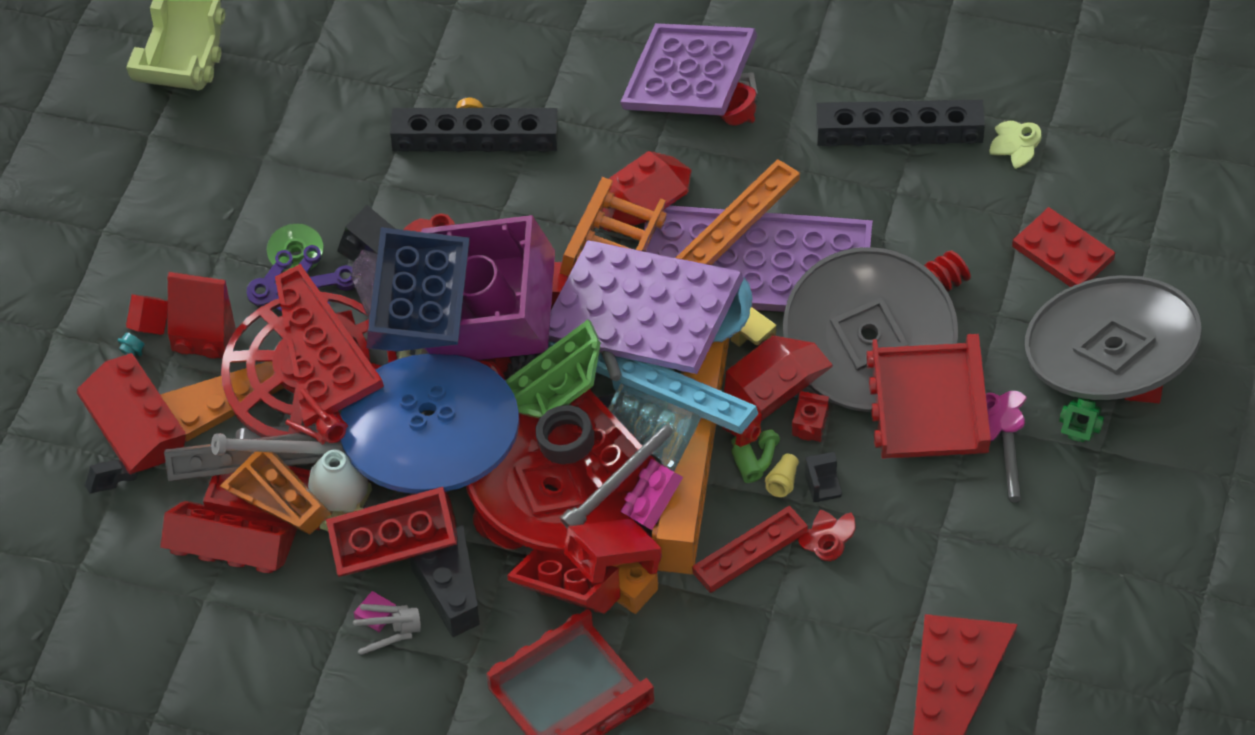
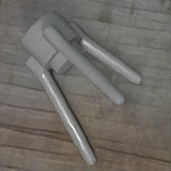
M361 604V610L392 613V616L353 621L355 626L392 623L394 632L400 631L399 634L359 649L358 653L360 655L400 640L412 639V632H420L419 611L417 607L408 608L407 605Z

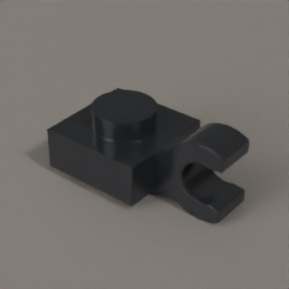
M121 460L99 462L90 466L85 487L89 494L115 489L118 482L134 481L137 479L139 472L129 474Z

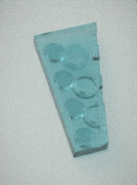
M620 383L608 407L609 411L644 444L664 425H671L673 427V434L652 454L662 461L661 463L672 471H675L701 419L700 416L622 383Z

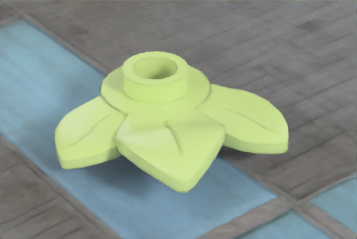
M1015 121L1002 122L995 127V131L999 136L992 141L989 152L991 155H1010L1013 167L1015 169L1020 168L1034 157V148L1038 146L1042 139L1041 129L1037 124L1031 122L1023 124ZM1026 133H1031L1029 136H1023Z

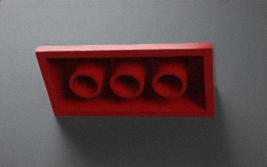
M132 353L105 361L77 388V394L129 474L166 463L165 450L184 447L185 431Z
M443 487L326 519L337 575L339 577L457 545V526L450 497Z
M183 501L164 514L160 548L170 549V553L174 555L184 556L190 553L199 555L198 558L203 561H216V559L227 561V564L233 567L249 565L256 567V570L259 572L273 573L285 564L297 528L290 524L204 508V504Z

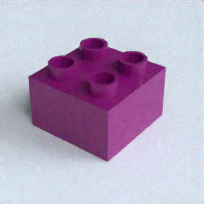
M533 215L422 229V232L469 238L458 345L425 348L429 354L459 355L473 360L538 354L548 349L555 250Z

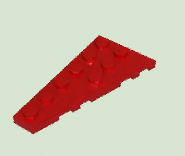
M925 614L913 735H966L968 726L993 680L994 673L1000 661H1002L1011 639H1013L1017 631L1018 624Z

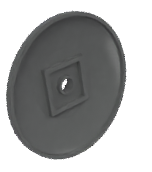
M875 247L843 250L829 255L814 264L802 275L791 291L783 319V337L815 343L833 365L832 368L808 386L819 395L829 396V401L836 405L863 412H872L871 405L876 403L875 395H870L869 377H873V368H867L866 352L872 350L873 340L865 339L861 335L862 330L871 328L877 333L875 339H877L878 348L957 344L958 322L953 302L937 277L918 261L904 254Z
M1108 276L1079 283L1048 300L1029 323L1025 335V351L1033 372L1051 388L1083 399H1121L1154 390L1179 375L1198 352L1202 338V326L1197 308L1177 288L1147 277Z

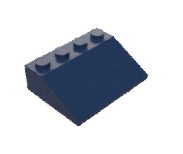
M381 227L366 348L397 352L458 345L469 238Z

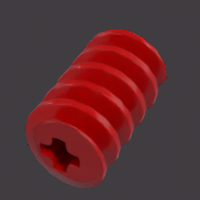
M947 251L943 256H937L934 261H928L924 265L937 277L947 292L952 290V284L957 287L962 284L961 279L966 282L971 279L968 266L954 251Z

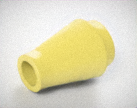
M784 454L766 476V489L771 495L785 497L793 491L796 469L799 464L796 456Z

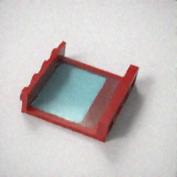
M589 609L580 614L572 615L565 624L555 630L551 629L545 632L538 641L530 646L521 647L514 656L504 662L496 663L486 673L488 689L525 735H604L654 703V686L647 678L640 682L594 628L592 612Z

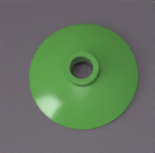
M289 224L279 228L272 234L267 244V256L270 263L274 265L276 263L275 256L279 251L287 250L291 254L300 252L301 254L292 255L293 264L289 268L291 269L301 262L304 258V249L309 245L317 246L320 249L322 258L324 251L323 241L319 233L313 228L304 224ZM311 251L308 253L307 256L309 258H315L317 256V253ZM283 256L279 259V261L281 263H286L289 261V258ZM313 264L310 270L313 269L317 264Z

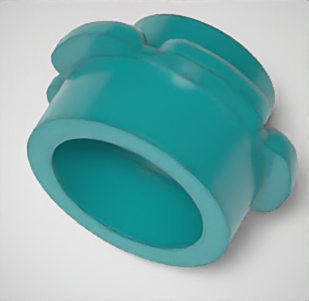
M127 332L122 339L118 338L117 341L121 344L119 350L123 354L142 355L141 351L145 344L140 339Z

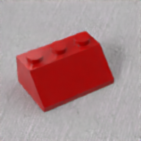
M534 549L507 575L508 581L523 588L603 614L621 598L618 567L606 566L604 581L592 584L564 553H551Z

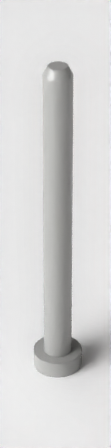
M214 434L211 441V449L214 455H224L226 451L325 454L330 450L344 452L341 442L333 444L326 442L321 445L319 442L226 439L224 434Z

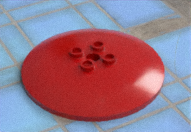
M519 414L518 434L506 458L493 471L467 485L466 488L473 505L481 516L504 536L536 550L564 553L568 529L560 521L559 517L568 509L572 510L574 507L578 509L598 489V486L588 477L584 458L572 464H558L544 457L540 448L539 451L528 452L532 435L538 445L536 425L540 418ZM566 424L555 428L549 434L548 440L555 445H568L575 442L577 436L573 432L571 424ZM550 484L558 490L550 491L544 485ZM628 492L609 495L586 517L587 521L584 524L631 519V517L621 512L626 503L625 497Z

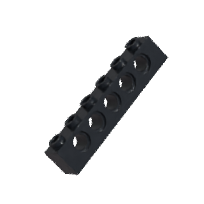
M983 100L817 103V146L983 143L985 131Z
M392 108L390 128L392 151H557L558 111L557 108Z

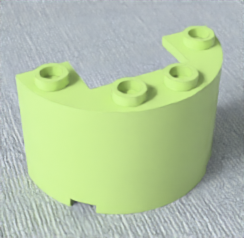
M153 0L150 6L153 29L145 49L134 47L126 67L130 78L135 82L193 90L203 89L207 82H212L214 65L219 63L221 59L219 40L221 25L225 21V9L221 8L220 0Z

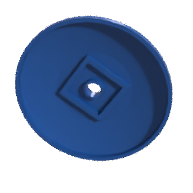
M428 353L412 355L387 363L376 369V372L383 381L384 387L344 407L341 411L342 419L348 424L346 433L341 439V444L351 464L372 482L391 490L418 494L443 487L445 492L467 486L483 478L506 458L515 443L519 428L517 401L505 380L488 366L459 355ZM426 410H432L435 412L430 416H425L421 414Z

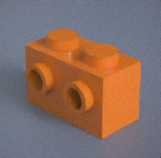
M639 562L612 565L619 568L621 598L617 602L636 614L658 590V573L650 575Z

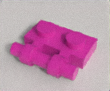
M651 459L647 468H642L638 476L641 478L632 493L628 492L626 495V503L621 512L652 530L683 477Z

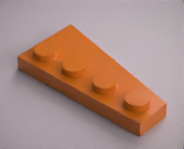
M272 362L255 365L256 374L261 384L274 375ZM247 368L230 373L235 396L241 402L254 391L247 376ZM222 376L160 394L185 431L186 442L235 415L225 396ZM280 384L269 394L272 395L280 391L284 387Z

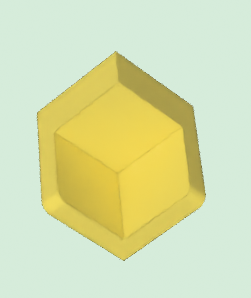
M751 307L750 316L740 332L731 337V341L739 347L747 339L758 345L763 340L766 341L771 336H776V324Z

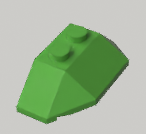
M589 319L505 381L515 396L519 414L540 418L552 408L570 404L594 386L601 342Z

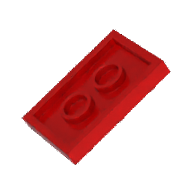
M1050 207L1018 234L1012 242L1013 248L1069 287L1094 279L1115 258L1113 250Z

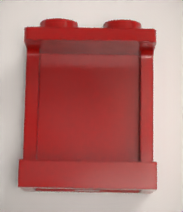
M631 518L568 526L564 554L594 584L604 581L606 566L639 562L650 575L657 574L659 562L662 558V548Z

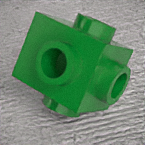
M1073 399L1068 406H1063L1059 422L1063 423L1061 433L1067 434L1069 439L1078 442L1090 441L1095 433L1100 434L1105 418L1100 416L1102 407L1095 406L1096 402L1091 399ZM1079 414L1089 416V421H1080Z

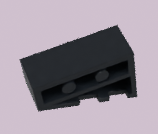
M366 205L345 226L337 252L375 274L381 227L396 228Z

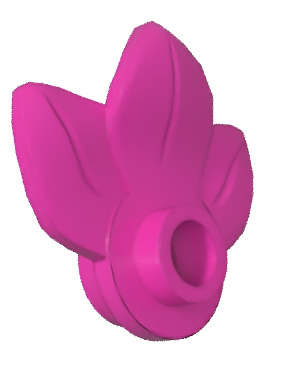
M1008 391L1000 396L995 393H986L991 440H994L1001 430L1004 432H1016L1024 426L1025 418L1018 409L1027 399L1024 394L1018 391Z

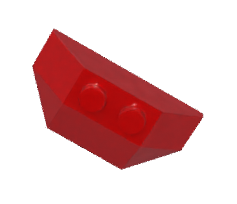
M648 151L608 178L613 180L610 192L614 193V197L655 211L661 198L666 200L664 209H666L688 193L692 170L673 156ZM611 207L609 209L604 208L603 210L605 216L631 226L647 222L644 219ZM601 227V228H603V229H604L605 231H607V232L612 231V230L606 229V228H604V227Z
M773 335L726 371L724 392L755 405L758 412L763 414L762 421L827 372L833 365L815 343Z

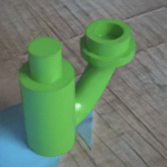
M766 430L759 435L758 444L763 449V453L758 460L750 443L739 447L735 445L736 437L731 440L733 445L731 453L744 482H756L770 466L775 446L780 442V437L774 430Z

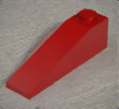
M589 389L568 405L579 407L587 413L591 420L595 434V443L591 452L584 457L587 466L585 469L588 477L599 488L642 445ZM571 424L572 430L578 439L582 434V428ZM652 455L611 494L633 491L641 478L638 475L642 468L646 469L651 459L656 461Z

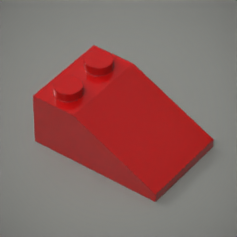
M169 272L168 337L172 351L180 354H196L212 359H223L227 344L236 330L226 280Z

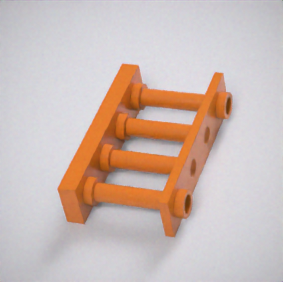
M602 177L564 252L560 273L566 276L570 275L587 240L628 248L596 236L593 231L595 227L599 229L601 226L639 240L640 242L636 250L646 252L656 229H662L665 223L667 213L663 212L666 200L660 198L655 211L614 197V193L610 192L613 180ZM611 207L649 221L644 231L605 216L603 210L604 208L609 209Z

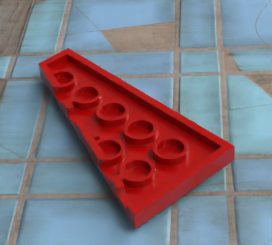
M299 264L275 276L305 428L316 423L319 415L301 394V389H306L325 413L333 414L384 387L379 374L302 265Z

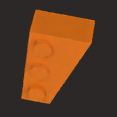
M254 452L220 485L232 495L309 535L331 515V512L275 452Z

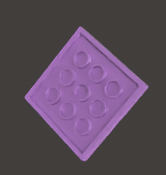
M655 23L621 99L623 109L724 116L757 38L755 28Z

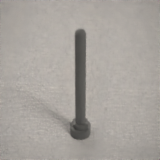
M668 424L664 425L578 509L576 507L572 510L568 509L561 515L559 519L568 529V526L583 525L587 521L586 517L673 434V427Z

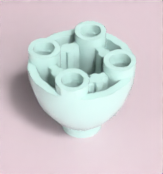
M330 450L319 458L311 469L308 488L329 511L349 513L356 509L357 504L367 494L368 480L351 464L344 452Z

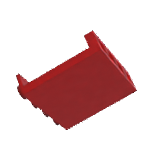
M967 334L966 343L878 348L877 339H873L872 350L866 352L867 368H873V377H869L870 395H875L876 403L871 405L872 421H878L879 430H874L875 448H880L881 459L989 452L991 437L979 334Z

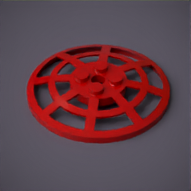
M321 292L327 302L344 304L370 318V309L361 303L342 295ZM279 298L257 309L235 330L225 349L221 368L223 390L230 408L249 430L262 438L301 432L290 426L288 432L278 430L254 418L248 411L260 400L274 410L291 415V421L302 425L303 420L283 315L278 317L272 312V310L281 307ZM336 314L352 338L356 339L358 346L370 362L369 348H366L367 342L363 336L364 333L368 332L369 319L354 325L342 315ZM260 317L268 323L257 334L249 350L233 351L240 336L252 323ZM273 330L282 338L275 350H259L263 340ZM387 351L388 363L397 360L396 351ZM256 361L272 362L274 375L261 384L256 374L255 363ZM247 362V376L254 391L241 402L235 396L231 384L230 363ZM371 363L375 370L381 367V365ZM281 384L286 390L294 393L293 404L282 402L269 393Z

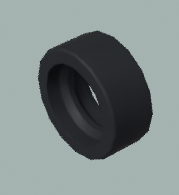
M564 405L552 408L540 417L536 425V438L543 456L554 463L572 464L582 460L591 452L595 443V434L591 420L587 413L579 407ZM573 424L582 428L581 436L575 442L568 445H555L548 440L549 434L559 426Z

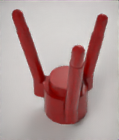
M301 389V394L319 415L316 420L317 432L289 419L285 421L286 425L315 438L321 445L325 444L326 441L332 444L340 441L346 433L348 424L342 419L339 411L333 414L325 413L306 389Z

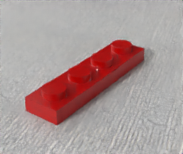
M789 505L693 565L692 573L709 593H712L807 533L808 525Z

